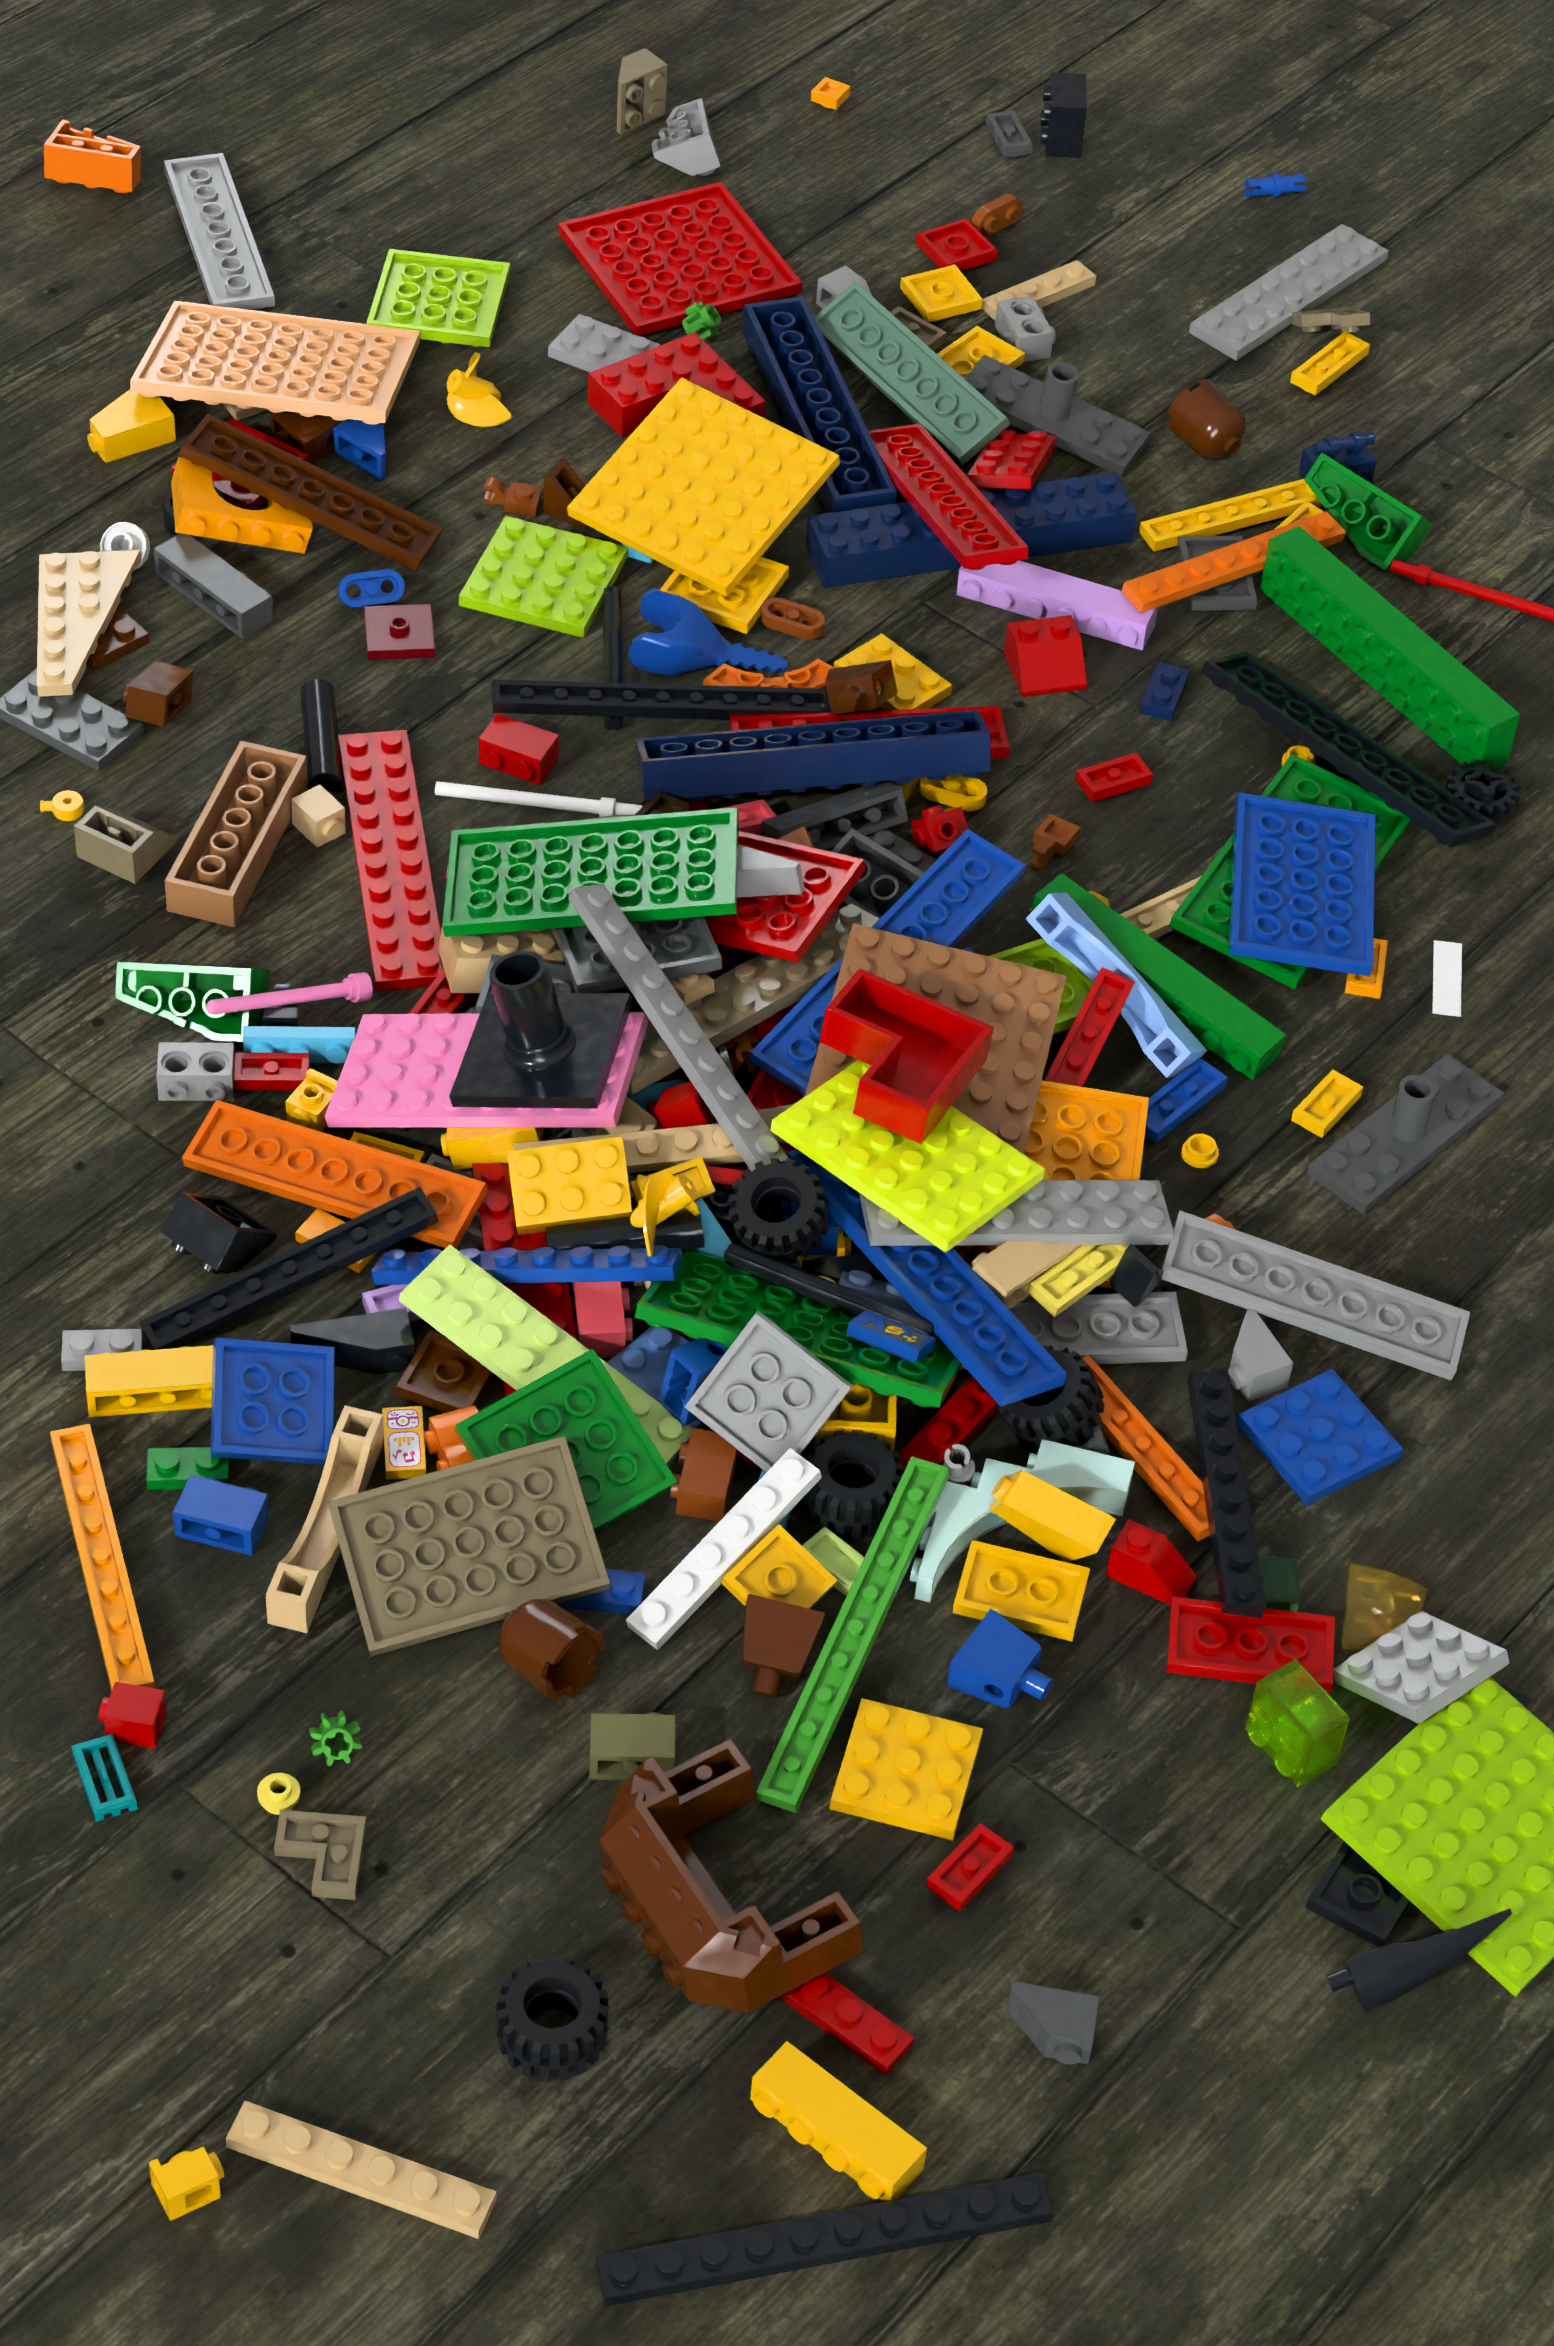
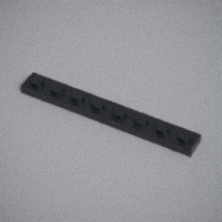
M418 1187L140 1321V1326L153 1350L180 1348L438 1223L437 1213L421 1187Z
M1191 1370L1187 1383L1221 1611L1227 1614L1261 1618L1266 1604L1229 1375Z

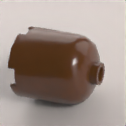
M1201 379L1198 381L1200 386L1192 391L1185 388L1174 399L1167 411L1171 418L1169 422H1166V426L1200 457L1206 460H1218L1224 456L1232 455L1241 446V440L1246 430L1245 417L1209 379Z
M531 1599L507 1614L502 1623L498 1646L501 1659L507 1666L550 1700L558 1702L560 1696L567 1694L572 1698L587 1686L598 1670L593 1661L598 1649L605 1650L604 1636L598 1630L548 1599Z

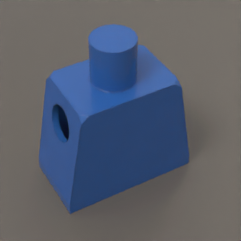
M706 1338L696 1339L671 1350L658 1402L683 1426L688 1425L697 1418L685 1408V1405L728 1350L719 1342Z
M990 1609L951 1660L947 1686L1002 1708H1010L1023 1691L1043 1701L1048 1695L1054 1680L1037 1671L1042 1652L1041 1646L999 1613Z

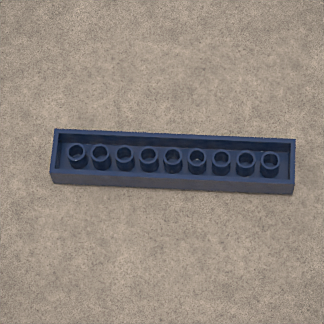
M805 297L744 304L743 336L785 428L839 455L840 465L815 493L824 513L895 504L897 490Z
M1116 471L1034 483L1031 489L998 488L980 491L1028 545V558L1133 542L1137 511ZM909 502L808 516L806 549L824 588L957 569L962 566Z
M979 710L636 739L638 778L645 801H649L658 791L678 799L685 798L688 801H701L706 796L720 795L723 798H736L741 793L754 792L757 795H770L775 793V790L789 789L792 792H805L810 787L823 786L826 789H840L844 787V784L858 783L861 786H874L879 781L892 780L895 783H909L913 778L926 777L929 780H943L947 778V775L961 774L963 777H977L981 775V772H991L990 731Z

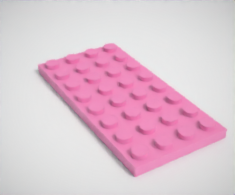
M645 1012L629 1013L598 1109L453 1107L449 1095L480 1013L363 1014L325 1114L328 1127H617L634 1066L648 1026Z

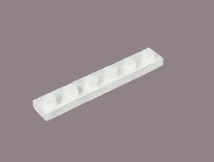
M789 1448L626 1619L627 1626L656 1650H659L721 1585L723 1577L764 1539L822 1478L820 1470Z

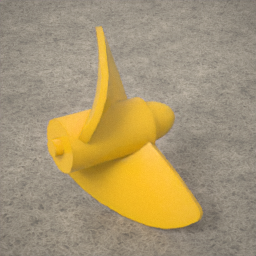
M476 352L472 355L466 372L456 369L449 375L447 380V390L449 392L447 405L454 417L464 423L475 427L487 428L497 426L510 420L512 415L500 402L501 393L494 387V384L477 377L476 366L480 359V353Z
M659 1171L651 1175L650 1178L640 1174L636 1178L643 1199L638 1202L639 1206L632 1212L630 1222L636 1228H643L648 1257H652L655 1231L658 1224L682 1208L687 1209L694 1216L700 1213L697 1204L694 1202L697 1199L695 1186L683 1174L674 1177L668 1172Z

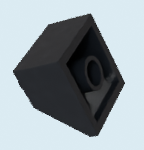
M188 1192L180 1193L160 1231L172 1240L171 1246L187 1255H195L200 1259L199 1265L214 1274H220L221 1271L238 1272L272 1244L278 1235L222 1196Z

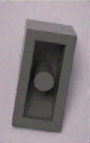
M1012 1981L1007 2012L1042 2055L1056 2059L1063 2064L1081 2063L1088 2065L1094 2040L1099 1996Z

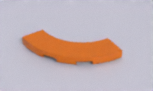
M816 659L805 667L785 672L783 677L764 678L762 673L743 671L723 663L703 680V685L826 689L825 681L829 669H834V667L820 659Z

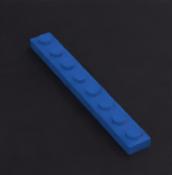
M655 1245L652 1257H648L646 1248L630 1249L627 1246H615L610 1249H591L587 1246H580L572 1250H554L551 1247H541L535 1250H516L515 1248L507 1247L497 1251H479L476 1248H467L459 1251L500 1283L675 1281L683 1262L681 1248H667L664 1245ZM394 1249L381 1253L371 1271L374 1285L410 1284L442 1251L440 1249H428L423 1252H405L401 1249Z

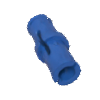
M1303 173L1287 176L1270 174L1267 178H1246L1244 187L1256 186V188L1244 189V193L1247 198L1272 195L1275 198L1285 193H1304L1306 185H1294V183L1306 182V178Z

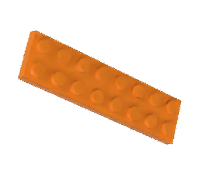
M216 1100L182 1156L185 1167L351 1219L421 1187L436 1211L439 1222L410 1237L443 1248L450 1244L457 1249L488 1193L486 1182Z

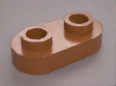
M1010 193L982 205L973 215L971 223L984 237L994 234L1020 219L1023 207L1022 201Z
M783 598L768 599L761 607V622L772 630L803 640H813L819 638L824 633L825 616L817 609Z

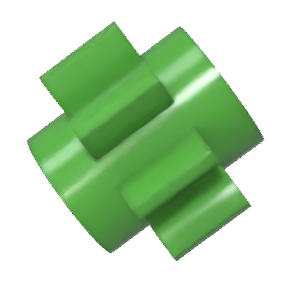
M704 302L694 303L684 310L688 317L683 319L682 324L687 335L695 332L703 341H708L719 334L716 326L721 324V318L713 305H705Z
M341 1710L337 1717L328 1718L326 1714L322 1713V1723L319 1728H309L310 1736L313 1739L319 1740L311 1746L313 1755H319L323 1752L326 1757L327 1766H331L334 1760L343 1759L347 1764L350 1763L349 1754L352 1749L362 1748L361 1741L356 1737H352V1735L360 1730L358 1722L354 1721L347 1724L344 1711ZM337 1732L342 1733L343 1739L337 1738L335 1744H329L328 1738H334Z

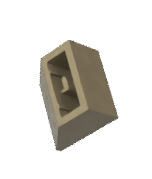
M646 48L622 58L617 98V132L619 134H623L666 114L668 64Z
M96 805L74 825L77 857L134 884L177 843V838L119 810Z

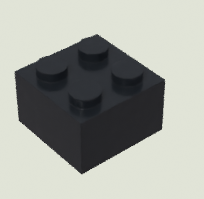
M1051 72L1050 84H1044L1043 90L1044 109H1041L1040 144H1045L1046 156L1081 158L1087 112L1086 74Z

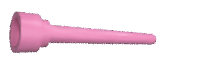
M366 972L349 974L347 978L343 979L342 983L214 999L207 1003L206 1009L208 1013L215 1015L340 997L351 1000L353 1003L365 1002L372 998L373 986L370 976Z

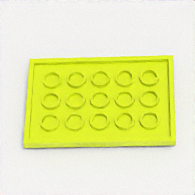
M857 1060L772 1119L771 1132L873 1203L894 1215L906 1226L945 1253L1042 1181L1045 1168L953 1106L949 1108L922 1144L853 1114L859 1081L871 1066L860 1060Z

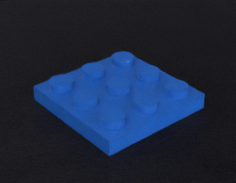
M216 1338L213 1342L210 1457L325 1465L333 1434L334 1347Z
M1333 1369L1238 1414L1237 1425L1307 1506L1401 1459L1403 1448Z

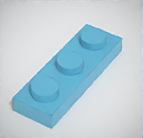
M243 1026L244 1053H309L310 1063H345L352 1042L355 1039V1027Z

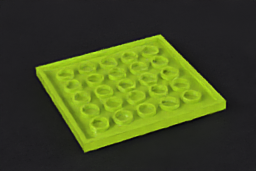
M1489 1677L1418 1724L1324 1812L1320 1820L1444 1933L1459 1929L1510 1908L1512 1915L1467 1954L1516 1997L1554 1959V1732L1494 1679Z

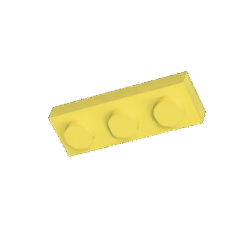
M1082 1245L1030 1283L1027 1293L1055 1318L1112 1276L1129 1245Z

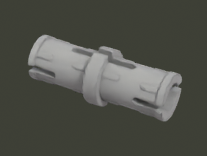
M954 1444L952 1445L953 1451L951 1452L948 1448L944 1454L945 1461L943 1466L949 1467L950 1473L948 1481L965 1486L968 1484L971 1487L975 1474V1463L973 1460L970 1461V1452L964 1445Z

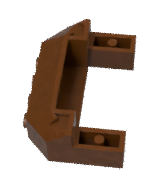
M729 1739L666 1772L662 1771L653 1756L646 1759L617 1790L599 1842L604 1868L600 1870V1876L610 1894L617 1892L622 1900L620 1901V1906L627 1921L631 1925L637 1923L643 1931L641 1938L648 1953L652 1957L658 1954L664 1963L662 1964V1971L673 1989L679 1986L687 2000L691 2002L749 2013L863 1953L860 1921L838 1891L770 1927L755 1905L736 1914L684 1838L685 1834L755 1799L752 1768L733 1741Z

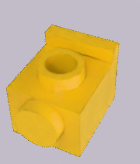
M309 1068L304 1081L285 1101L286 1121L322 1132L327 1126L325 1114L338 1081Z
M204 2146L192 2152H180L164 2165H160L158 2159L149 2162L151 2184L170 2221L221 2198L219 2180L225 2177L224 2171L216 2153L207 2154Z

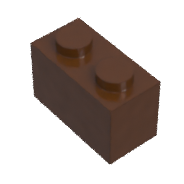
M154 661L125 687L123 702L126 703V717L164 727L191 702L194 670Z

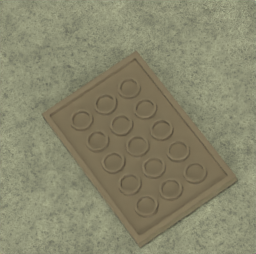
M565 1436L328 1501L370 1657L503 1620L509 1612L531 1599H548L559 1604L610 1589L609 1578Z

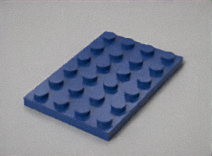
M1238 792L1235 806L1229 954L1370 977L1373 969L1375 814Z

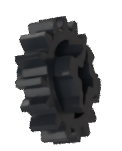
M1475 760L1474 766L1463 762L1461 769L1454 767L1451 775L1447 777L1445 789L1490 820L1491 817H1495L1497 820L1503 821L1505 814L1510 816L1513 814L1514 808L1518 806L1521 785L1514 783L1516 777L1514 774L1505 775L1506 768L1504 766L1495 769L1491 761L1487 765H1482L1479 760Z

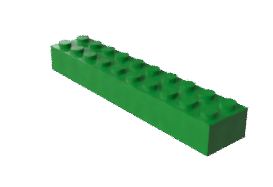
M1300 526L1269 539L1260 590L1267 597L1274 601L1289 616L1304 627L1308 633L1312 634L1330 652L1342 660L1352 671L1365 680L1374 690L1380 693L1461 765L1463 762H1466L1470 766H1474L1475 760H1479L1482 765H1487L1491 761L1494 765L1493 768L1498 769L1508 764L1520 713Z

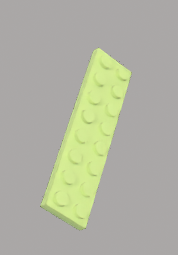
M450 1244L400 1293L399 1302L516 1391L589 1351L588 1348ZM600 1358L668 1466L679 1454L681 1443H689L692 1427L690 1425L683 1426L658 1401Z

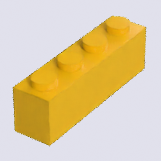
M213 1345L85 1355L86 1394L89 1417L212 1408Z
M788 2041L752 2077L750 2099L753 2101L756 2109L768 2118L774 2117L786 2126L790 2135L797 2142L803 2145L809 2144L817 2150L832 2169L838 2172L844 2171L857 2181L860 2189L870 2198H879L882 2202L898 2199L924 2170L927 2147Z

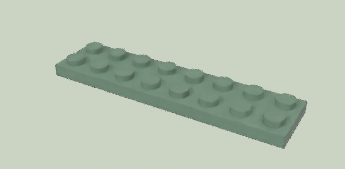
M856 281L814 316L824 339L916 424H921L935 441L962 466L1010 425L1008 418Z

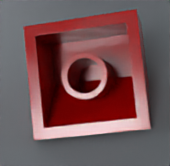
M1072 615L1007 624L1004 655L1022 697L1086 689L1087 681L1082 641Z

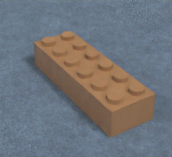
M239 742L165 879L168 912L235 928L292 818L291 799L304 793L308 788L307 756L250 742Z

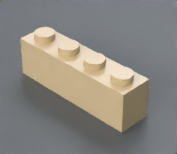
M1006 1241L988 1254L986 1252L979 1254L973 1260L970 1267L1005 1306L1011 1309L1030 1296L1027 1293L1030 1283L1082 1245Z

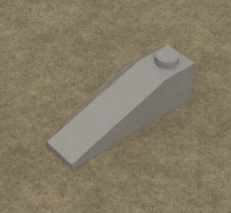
M700 98L674 107L666 120L668 127L660 129L658 132L660 139L653 140L651 144L654 158L691 176L698 174L699 176H707L714 173L716 168L721 166L703 99Z

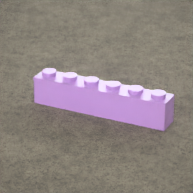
M1020 560L1013 565H987L981 570L964 569L963 566L959 569L956 593L958 596L1035 619L1072 615L1079 632L1143 651L1155 627L1158 607L1140 613L1121 590Z

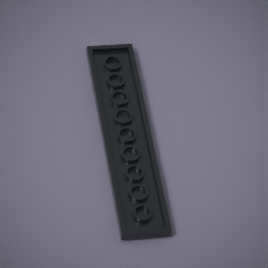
M1243 652L1205 661L1201 673L1211 679L1213 685L1227 690L1236 697L1240 704L1250 706L1260 713V717L1263 720L1274 723L1285 731L1286 736L1300 741L1310 748L1309 750L1313 755L1324 758L1333 764L1336 771L1350 776L1360 783L1359 785L1363 790L1374 793L1385 801L1386 806L1403 813L1410 818L1413 825L1433 834L1440 844L1454 847L1492 835L1496 823L1250 653Z

